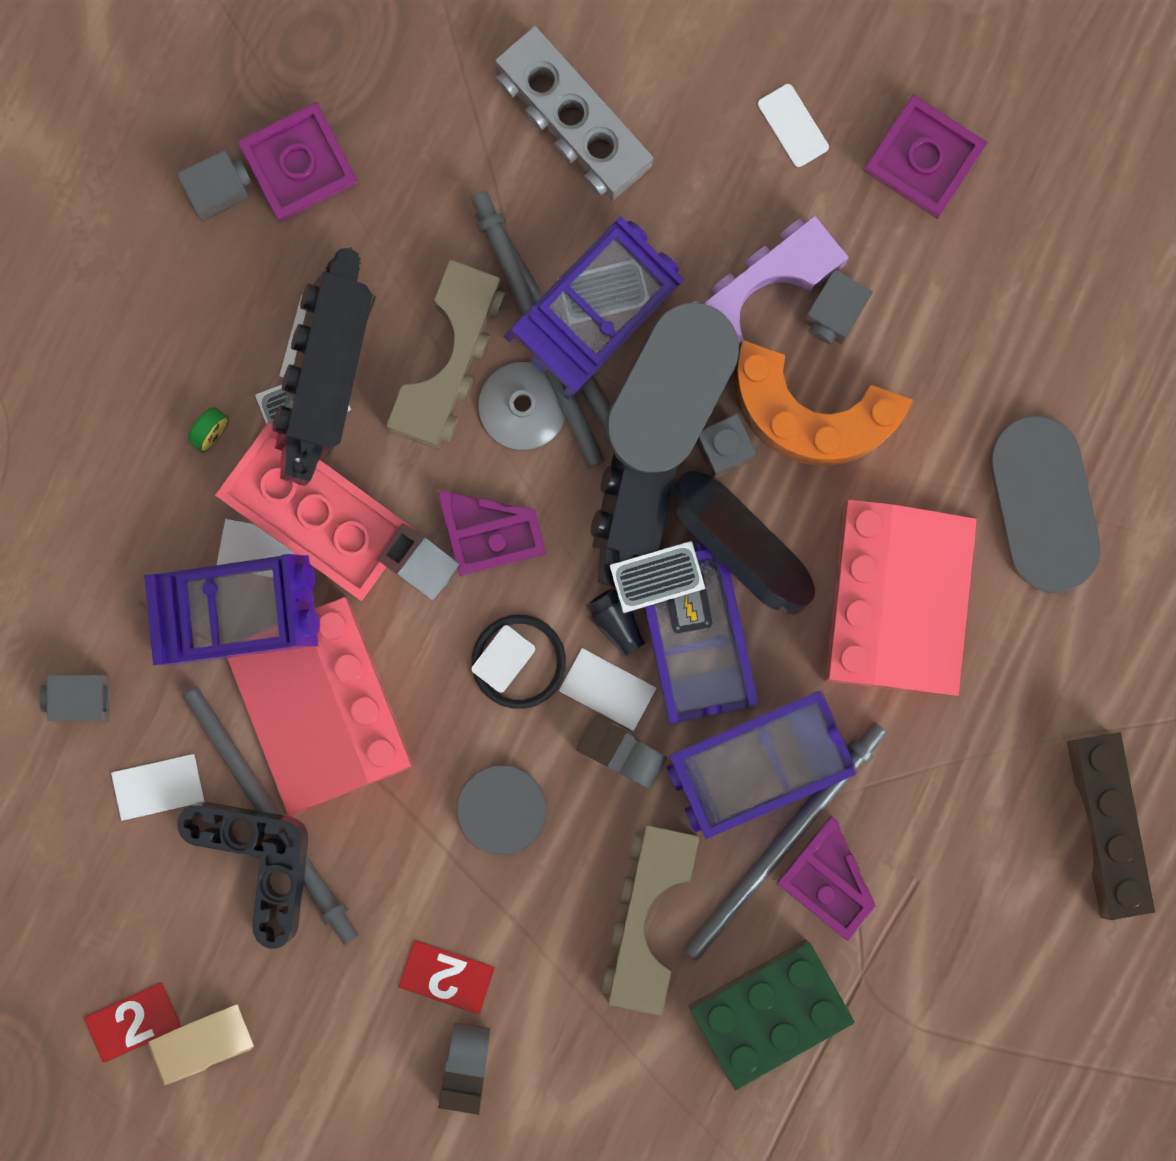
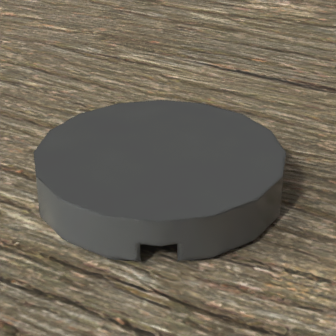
M492 766L477 772L464 785L458 799L457 818L463 834L475 847L490 854L510 855L526 849L539 836L546 821V800L540 785L528 773L513 766Z

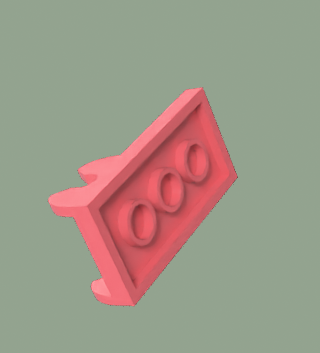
M268 422L218 489L215 496L296 555H309L310 565L362 601L386 569V566L376 560L403 523L413 530L414 528L321 460L318 461L312 479L306 486L280 479L282 451L275 449L278 433L272 431L273 425Z

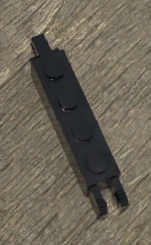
M352 247L341 248L337 251L334 258L328 262L325 268L326 271L322 272L313 285L309 283L306 285L300 302V309L306 311L303 324L297 325L291 342V349L297 351L294 365H288L282 381V390L287 392L285 405H280L277 409L272 431L278 433L275 449L282 451L280 479L294 482L298 485L306 486L312 479L318 461L327 457L335 446L341 443L373 296L366 284L357 282L361 258L359 253H356Z
M613 453L611 466L605 469L601 480V491L604 493L601 510L595 513L591 524V535L594 536L592 547L600 549L597 582L616 587L610 565L659 550L671 497L670 490L674 484L678 465L663 472L641 473L625 466Z

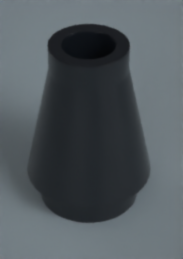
M616 587L603 592L586 604L590 612L589 620L618 648L622 656L634 652L645 644L633 612L623 613Z

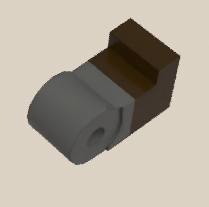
M598 715L595 716L576 750L648 789L652 786L667 759L666 756L641 743L640 740Z
M454 1023L438 1108L479 1115L491 1028Z

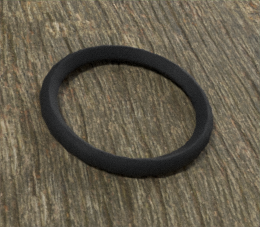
M510 615L494 621L480 634L474 645L472 666L482 655L483 647L487 640L497 630L505 625L526 624L541 630L550 639L555 648L557 668L551 683L543 692L532 698L513 700L496 693L488 683L475 673L473 675L480 690L490 700L500 706L511 709H526L548 700L557 691L566 670V654L558 634L547 623L528 615Z

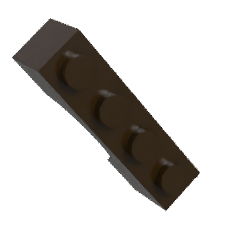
M1121 732L1068 740L1067 746L1075 786L1081 795L1090 827L1093 846L1092 877L1100 918L1116 920L1155 913Z

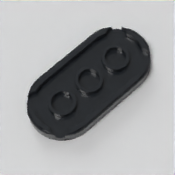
M696 471L686 472L676 481L670 490L671 500L675 498L678 502L674 509L679 520L757 599L777 611L784 607L788 609L786 614L793 615L803 611L813 601L815 597L814 583L803 563L727 487L713 477Z

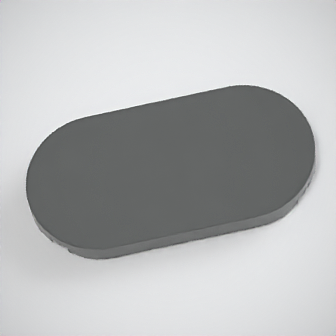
M685 303L670 309L655 322L613 401L606 419V430L611 444L610 447L617 459L628 468L641 473L667 471L682 463L692 451L738 360V337L732 323L722 312L703 303Z
M1042 416L1022 418L1009 425L1001 433L994 444L990 456L991 473L1009 558L1016 574L1030 586L1045 593H1062L1083 584L1094 572L1100 556V540L1082 456L1073 434L1058 421Z

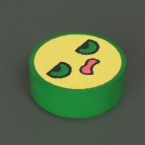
M216 407L207 409L192 426L188 435L189 444L202 453L208 451L225 431L229 417Z

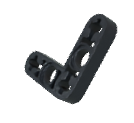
M198 802L184 809L179 815L177 827L181 838L187 843L260 857L252 925L253 934L262 946L269 949H277L290 942L295 937L299 926L308 848V831L305 825L299 819L290 816L210 802ZM201 813L203 822L217 824L222 821L220 829L212 827L199 833V827L192 824V819ZM237 819L246 820L251 825L253 837L249 843H242L234 837L232 827ZM286 828L288 837L294 838L295 843L285 849L284 843L280 839L269 838L265 841L263 839L265 833L275 835ZM274 871H282L288 875L291 881V888L288 894H279L272 889L270 877ZM288 904V907L285 906L278 911L277 923L284 927V931L274 936V930L267 926V922L275 918L277 905Z

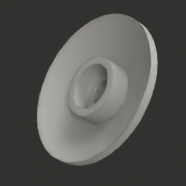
M515 362L499 368L487 379L479 396V415L486 432L497 443L513 450L526 451L542 447L559 433L566 419L547 372L539 371L530 362ZM520 396H525L531 401V407L525 412H520L514 407L515 400Z

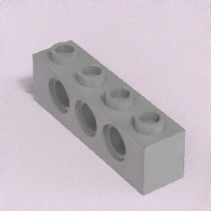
M536 26L532 27L495 60L496 72L499 74L495 77L498 85L510 98H513L516 94L528 106L524 112L530 121L540 131L547 127L557 139L554 142L555 148L570 164L576 160L587 172L583 176L584 180L598 196L606 193L614 201L652 168L654 157ZM540 75L547 76L553 81L554 85L549 91L539 93L532 90L529 86L533 78ZM567 108H575L582 113L583 119L580 123L569 126L563 124L558 116ZM601 140L609 143L613 149L612 153L603 159L593 157L588 151V147L593 142Z

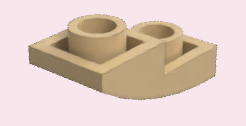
M238 1005L194 1021L147 1043L163 1086L204 1071L213 1064L247 1052L254 1047Z

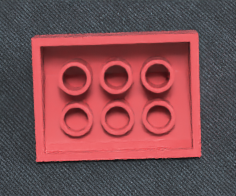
M847 500L843 504L825 682L959 696L977 519L893 504Z
M346 597L315 608L320 620V629L317 634L318 646L227 658L288 816L414 767L350 600ZM278 625L240 642L279 637Z

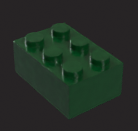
M806 939L688 1005L735 1091L855 1023L813 946Z

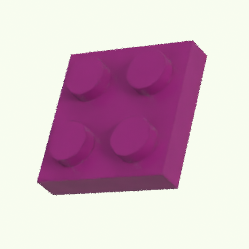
M912 95L863 172L938 219L988 142L920 98Z
M318 102L238 141L279 223L358 184Z

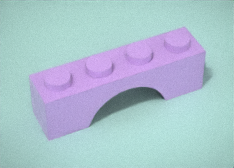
M816 216L807 223H804L801 218L792 223L780 234L784 241L771 251L767 246L762 247L745 262L749 267L737 278L730 273L711 288L714 296L704 304L716 308L729 319L736 331L739 349L744 340L740 328V311L744 302L751 294L764 286L775 283L792 284L812 292L831 276L834 269L838 271L845 266L849 257Z

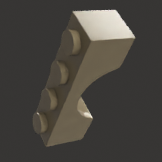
M451 259L449 260L434 303L436 309L444 315L453 328L454 348L452 355L443 370L433 378L421 383L401 385L386 425L389 432L439 450L442 440L446 442L451 441L459 417L452 415L458 399L466 401L474 381V376L468 374L474 357L482 359L489 342L490 334L484 332L490 316L498 317L505 300L506 293L500 291L501 280L499 277Z
M645 825L643 834L635 832L629 859L638 860L634 878L625 876L620 903L628 905L625 922L616 921L610 947L619 949L615 967L606 966L601 992L609 994L608 1005L662 1016L671 970L650 951L644 933L645 918L651 903L661 892L676 884L691 881L699 836Z

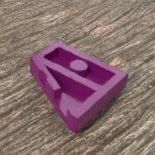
M449 491L438 492L455 561L460 564L457 567L460 577L546 555L535 510L515 505L500 504L496 501L482 498L477 499L453 494V492Z
M832 816L827 819L776 882L777 885L846 941H849L876 907L868 887L865 885L859 872L860 870L854 856L843 837L839 823Z

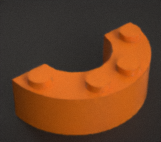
M744 340L739 349L735 368V387L738 402L746 421L766 445L784 457L797 462L829 466L851 462L867 455L879 447L898 428L913 402V399L870 385L860 402L847 411L831 415L812 412L800 405L787 389L783 374L784 354Z

